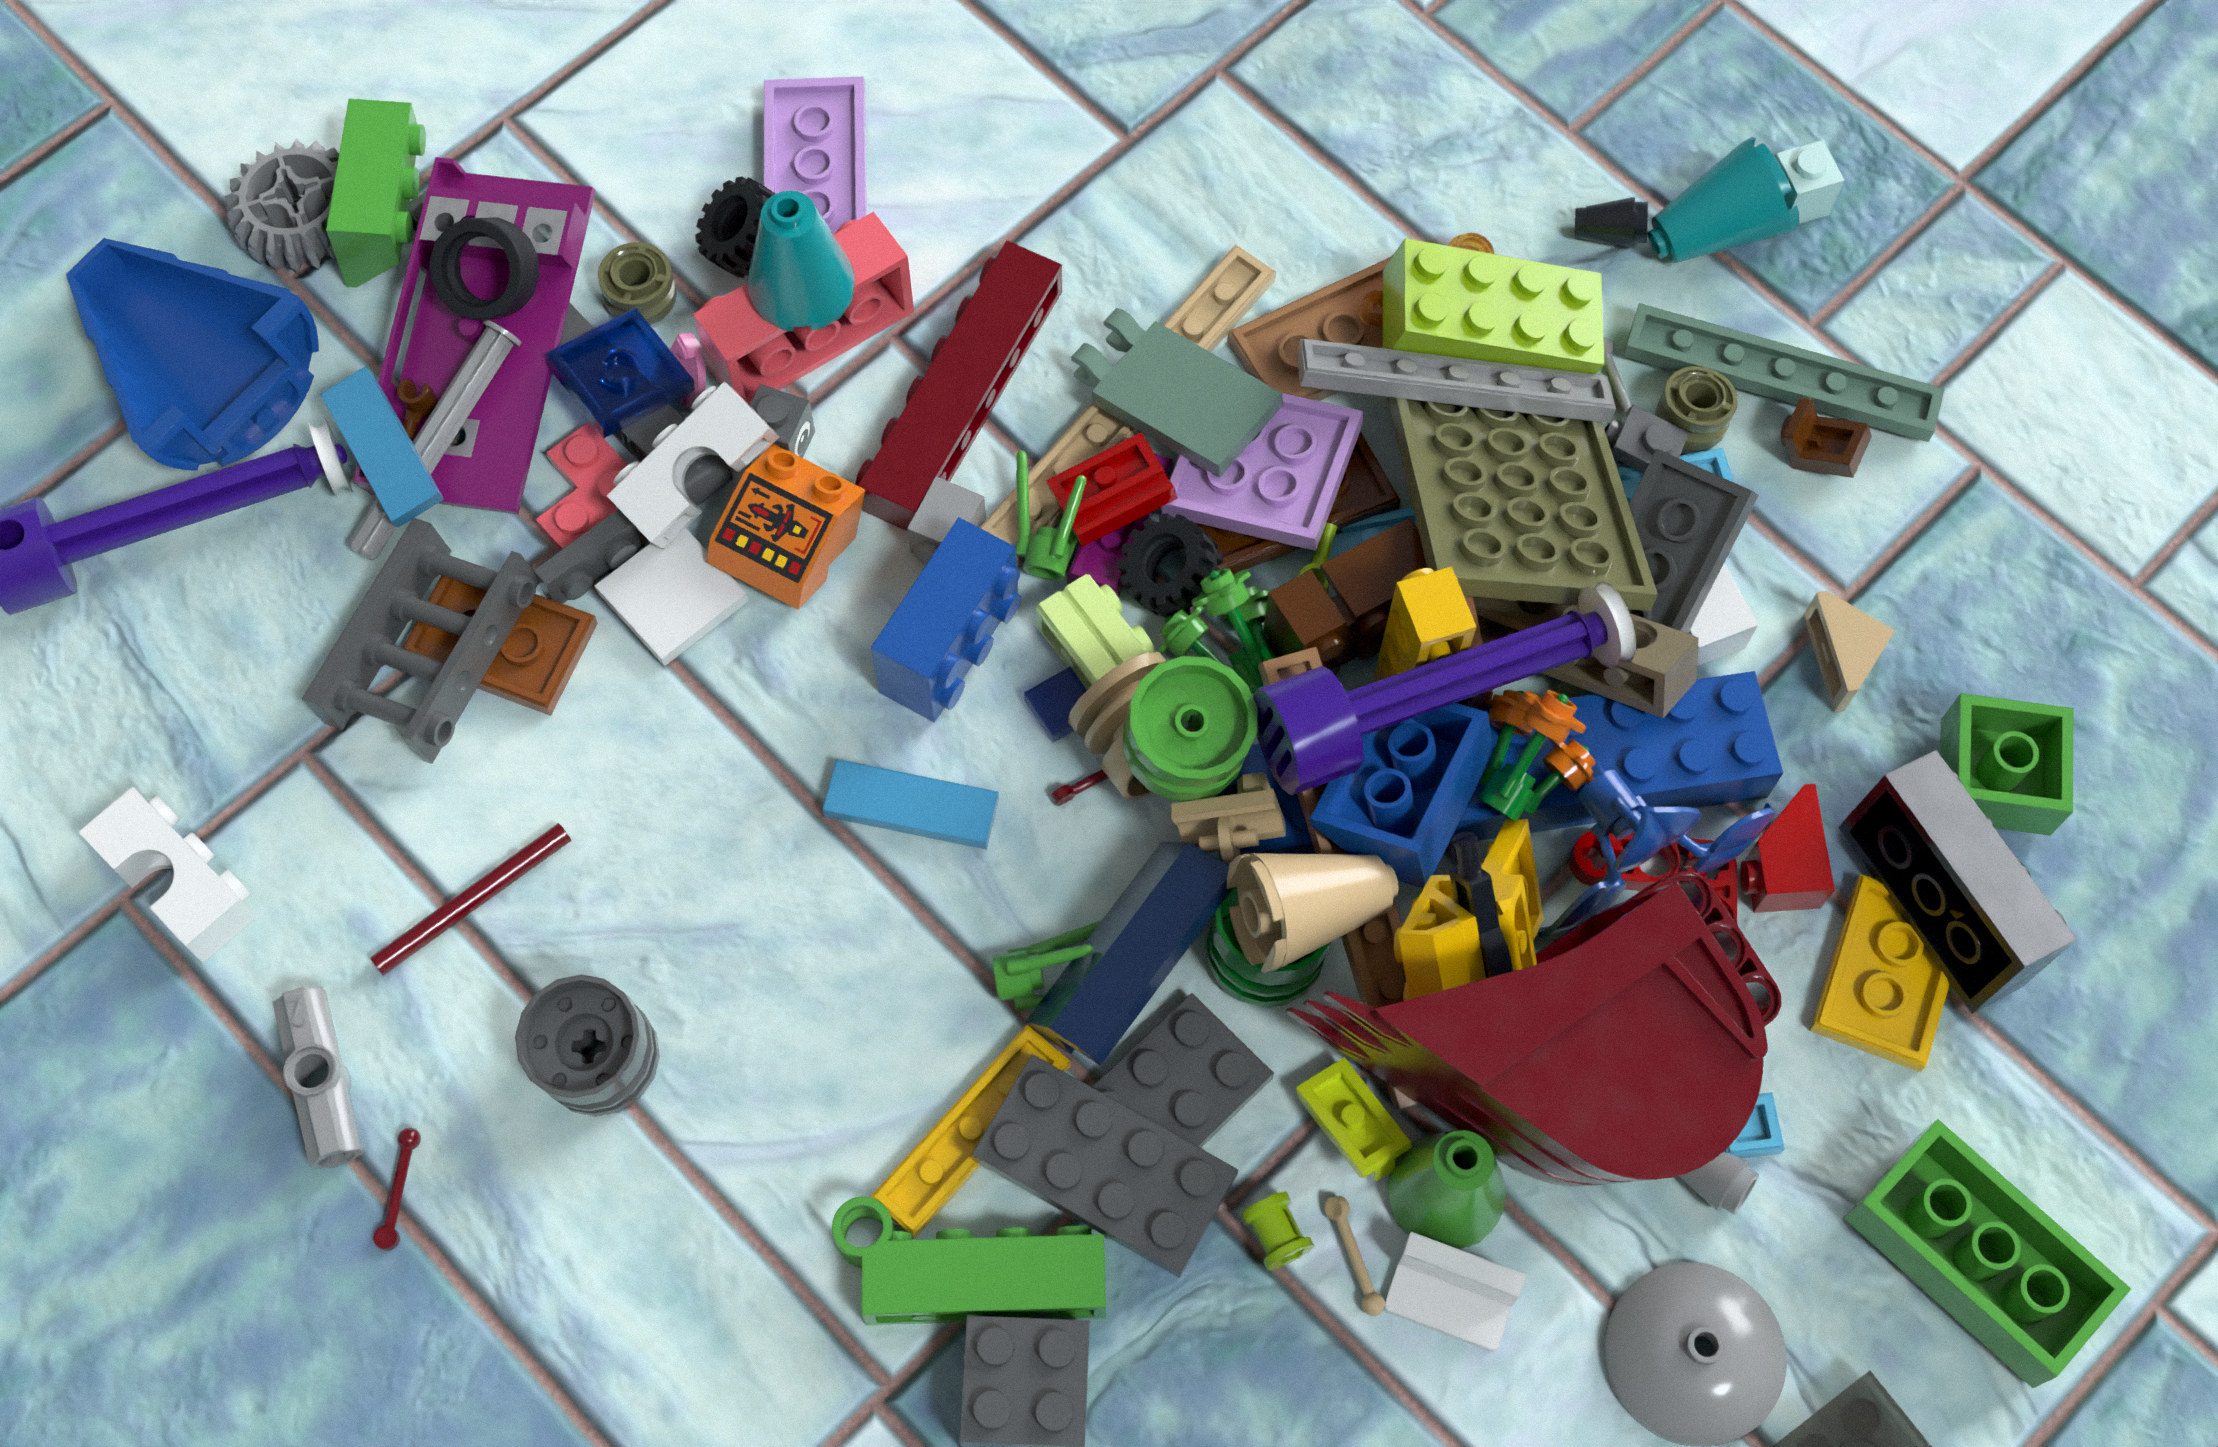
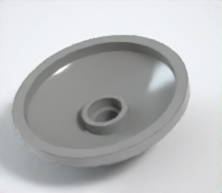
M1691 1262L1674 1263L1654 1269L1641 1276L1621 1295L1611 1311L1606 1325L1603 1346L1604 1361L1614 1393L1626 1411L1640 1425L1667 1441L1691 1447H1712L1737 1440L1754 1430L1768 1417L1781 1395L1786 1377L1787 1356L1780 1325L1762 1296L1743 1279L1724 1269L1708 1264ZM1702 1336L1710 1340L1713 1345L1711 1357H1704L1696 1351L1694 1347L1696 1337Z

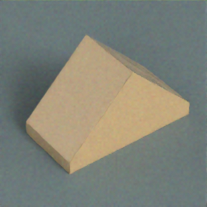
M1828 591L1816 592L1803 617L1833 712L1836 713L1845 711L1896 630Z

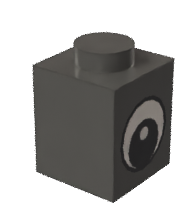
M760 384L750 406L779 436L774 444L803 458L815 434L810 401Z

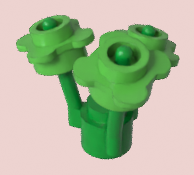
M1230 568L1212 571L1209 576L1200 582L1202 587L1200 595L1191 601L1193 606L1197 608L1190 615L1181 609L1174 616L1169 615L1166 618V624L1160 630V633L1166 640L1157 652H1160L1162 655L1169 649L1178 658L1184 656L1192 649L1199 657H1208L1224 664L1200 641L1209 630V627L1199 618V615L1205 610L1202 605H1205L1210 616L1222 614L1225 621L1230 620L1233 630L1236 631L1244 648L1229 656L1228 659L1233 665V671L1249 686L1251 694L1255 693L1257 688L1264 686L1258 665L1264 661L1277 658L1269 646L1261 625L1265 621L1268 592L1271 590L1260 592L1257 586L1246 588L1243 581L1251 576L1247 569L1239 571L1234 575Z

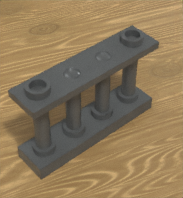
M413 517L303 695L302 700L324 724L342 731L352 714L356 711L404 728L405 730L401 735L423 761L433 764L442 747L446 746L451 740L457 721L523 609L527 608L534 599L539 582L524 557L520 553L511 551L501 570L497 572L450 556L451 549L433 525ZM442 575L487 591L473 617L422 600L435 577ZM413 619L461 636L445 663L395 645L408 622ZM386 665L433 682L418 709L367 691L381 667Z

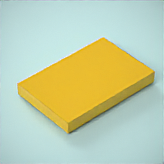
M1860 874L1853 886L1809 1031L1921 1072L1927 1065L1950 983L1943 971L1938 968L1928 954L1923 942L1912 926L1905 922L1887 896L1890 894L1883 884L1879 883L1878 880ZM1952 909L1949 910L1956 919L1966 915Z

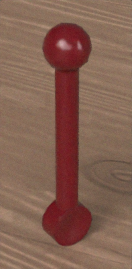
M1101 769L1072 785L1061 786L1051 794V797L1057 806H1061L1072 800L1075 795L1109 777Z
M404 1128L397 1136V1142L401 1150L384 1225L375 1231L373 1238L375 1245L384 1251L395 1249L400 1241L399 1232L395 1229L412 1151L421 1142L420 1133L414 1128Z

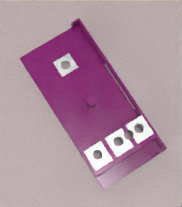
M435 157L378 380L402 425L404 424L403 419L407 408L398 397V387L391 383L419 270L421 269L426 274L398 386L404 379L411 378L417 388L416 397H418L423 391L424 384L428 382L439 402L486 328L482 324L484 320H470L454 313L439 299L431 281L429 260L435 241L446 227L462 219L499 217L516 224L530 238L538 255L540 275L535 293L523 309L507 317L490 319V321L516 336L522 343L519 347L513 345L460 430L466 432L464 442L458 446L450 444L431 473L444 498L438 504L519 514L596 191L593 187L466 173L455 159ZM476 237L470 240L465 245L460 259L462 279L467 289L475 297L481 300H493L506 291L510 278L509 260L503 247L494 239ZM429 416L421 417L413 441ZM357 462L353 481L370 495H376Z

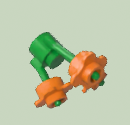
M1504 690L1503 695L1495 694L1493 699L1486 698L1485 706L1491 709L1488 716L1489 723L1501 729L1489 765L1479 780V783L1484 785L1478 795V799L1517 822L1523 811L1533 816L1541 801L1560 782L1575 792L1584 782L1588 784L1594 779L1592 776L1594 772L1591 768L1596 762L1590 755L1589 748L1582 746L1574 739H1571L1567 744L1564 743L1572 729L1579 733H1584L1587 728L1573 716L1578 708L1568 700L1565 694H1558L1547 690L1542 698L1530 691L1524 693L1523 691ZM1534 728L1536 731L1515 765L1506 762L1501 770L1513 734L1529 737ZM1549 737V741L1553 744L1554 748L1542 760L1552 773L1532 791L1530 789L1536 779L1528 775L1526 771L1546 738Z

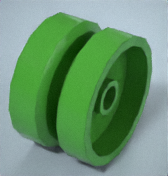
M1181 656L1158 664L1141 679L1131 699L1128 714L1123 725L1122 750L1131 773L1149 791L1171 801L1206 799L1219 794L1237 778L1257 734L1258 708L1249 686L1232 668L1208 657ZM1187 729H1193L1195 732L1187 731Z

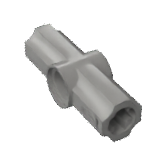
M300 987L284 992L280 998L272 1003L286 1061L283 1067V1078L293 1092L309 1166L313 1169L335 1168L351 1163L355 1158L364 1154L349 1092L351 1089V1076L342 1062L326 991L322 987ZM320 1067H329L328 1076L322 1084L317 1087L307 1088L308 1077L314 1070Z

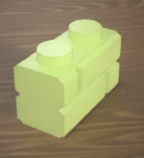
M1087 574L1067 585L1062 592L1058 591L1043 600L1035 608L1036 627L1085 692L1097 680L1118 665L1138 655L1154 652V646L1143 628L1139 625L1130 628L1120 615L1123 612V607L1112 588L1107 584L1099 588L1092 577Z

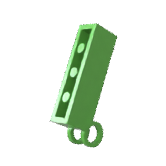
M871 1197L852 1198L843 1203L834 1215L832 1234L840 1254L849 1264L862 1268V1317L866 1326L965 1323L967 1316L1041 1319L1106 1318L1104 1234H1092L1090 1227H1059L1056 1229V1236H1032L1031 1229L1011 1227L997 1230L996 1237L972 1238V1232L969 1230L948 1229L938 1231L936 1239L912 1240V1233L895 1231L887 1208L881 1202ZM870 1218L883 1225L880 1238L868 1247H855L846 1241L849 1228L858 1220Z

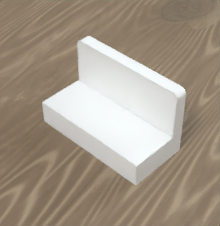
M1410 1232L1404 1243L1385 1300L1384 1310L1389 1314L1494 1352L1500 1345L1511 1307L1520 1296L1526 1274Z

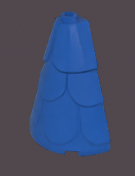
M103 238L66 273L86 336L96 346L107 383L115 392L132 441L155 461L175 469L198 471L199 465L217 462L222 467L234 463L254 453L273 439L288 424L304 401L314 378V375L308 370L312 353L319 351L318 334L313 316L302 299L292 294L289 289L231 275L223 269L182 261L173 253Z

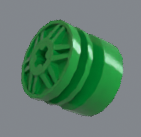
M1234 887L1213 914L1206 941L1208 967L1219 986L1238 1001L1258 1007L1282 1006L1304 996L1319 978L1331 942L1276 971L1260 972L1264 964L1251 965L1246 959L1231 922L1229 907L1239 905L1237 887Z

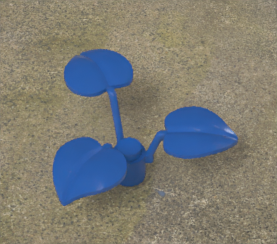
M1615 770L1602 773L1579 792L1578 799L1597 822L1590 830L1599 841L1607 865V872L1601 882L1585 891L1551 926L1541 927L1537 934L1540 937H1547L1569 931L1595 913L1607 909L1627 886L1624 879H1620L1621 872L1642 865L1662 847H1667L1674 842H1678L1694 856L1700 858L1693 865L1696 873L1709 872L1727 864L1745 851L1773 817L1774 810L1766 803L1763 810L1738 820L1726 829L1713 843L1697 844L1685 834L1702 818V814L1698 809L1678 806L1649 807L1641 796L1635 797ZM1635 831V835L1616 860L1608 835L1612 833L1619 840Z

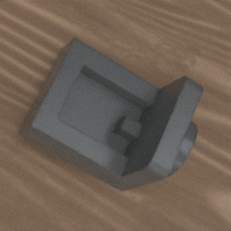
M1634 404L1620 420L1612 418L1611 423H1607L1604 428L1614 461L1618 460L1643 474L1656 449L1679 458L1689 435V432Z

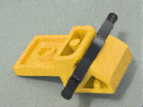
M1506 819L1495 841H1490L1488 844L1487 856L1482 865L1476 834L1474 835L1473 832H1461L1451 838L1456 868L1449 870L1450 875H1431L1419 897L1413 899L1411 911L1403 926L1398 927L1395 932L1394 955L1398 963H1403L1406 977L1403 1001L1537 965L1533 941L1544 917L1528 819H1518L1517 822L1512 819Z

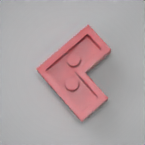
M589 422L546 452L550 463L575 489L536 518L539 529L559 551L619 509L606 495L616 487L613 484L615 477L628 464Z

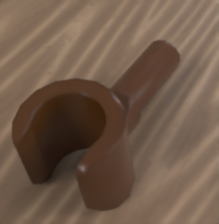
M406 378L398 386L397 392L398 397L407 408L403 419V427L411 441H413L421 417L429 416L437 405L438 400L428 382L424 384L422 393L416 397L417 388L411 378Z

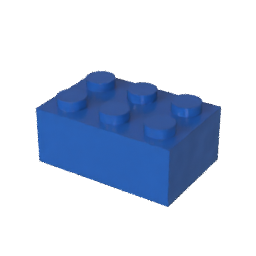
M960 517L957 518L871 646L876 681L880 694L934 723L944 708L951 710L957 704L965 688L964 677L973 664L979 667L985 661L994 642V638L991 637L1001 621L1005 624L1009 623L1020 605L1022 598L1018 594L1020 571L1017 570L1015 546Z

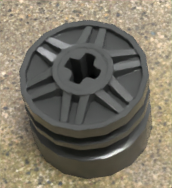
M582 974L557 979L536 992L521 1012L515 1034L518 1061L529 1080L570 1111L594 1117L620 1112L639 1100L654 1080L660 1058L657 1033L639 1007L622 990L606 979ZM597 1042H600L606 1048L605 1052L596 1053L594 1061L591 1063L585 1058V1053L595 1051Z

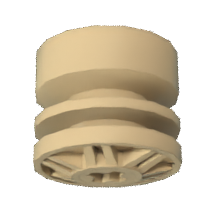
M1147 652L1138 655L1110 670L1078 699L1069 714L1068 723L1081 738H1085L1084 744L1087 749L1094 755L1105 754L1101 768L1121 795L1127 800L1139 799L1153 793L1131 773L1122 750L1123 725L1128 714L1131 699L1141 679L1158 664L1166 662L1160 652ZM1187 729V731L1195 732L1193 729Z

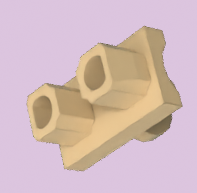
M1263 772L1242 775L1237 780V794L1219 796L1217 794L1206 799L1171 803V818L1178 827L1181 841L1190 842L1207 853L1221 851L1223 862L1227 865H1230V862L1240 855V848L1259 846V840L1286 836L1285 820L1274 789L1270 787L1267 775Z

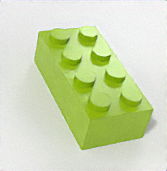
M1404 238L1383 269V348L1597 374L1604 366L1602 275L1597 272Z

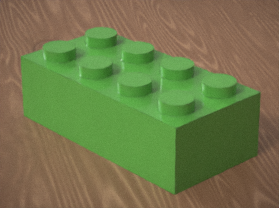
M1939 1119L1934 1121L1911 1142L1844 1217L1847 1222L2032 1388L2058 1377L2132 1289Z

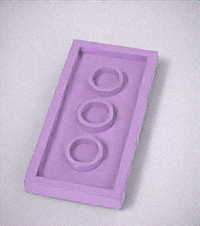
M864 76L764 80V186L776 194L783 191H797L808 196L833 234L846 222L859 220L867 215L866 95Z

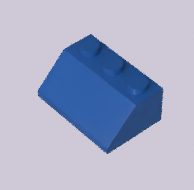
M1458 703L1450 704L1361 736L1364 753L1363 764L1356 773L1328 783L1310 817L1311 825L1348 854L1377 855L1384 864H1389L1394 869L1398 881L1424 888L1429 877L1434 874L1494 752L1488 712Z

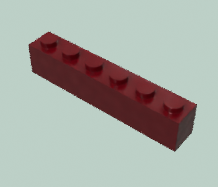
M1010 241L1005 242L997 257L990 256L987 259L980 274V285L973 297L967 295L960 303L955 317L956 324L948 337L942 335L939 338L931 355V366L925 376H917L914 379L907 393L906 407L899 418L892 417L889 420L881 437L882 446L874 460L868 458L862 464L857 474L855 485L865 489L862 505L863 512L907 531L934 478L937 476L946 481H951L1062 294V264Z

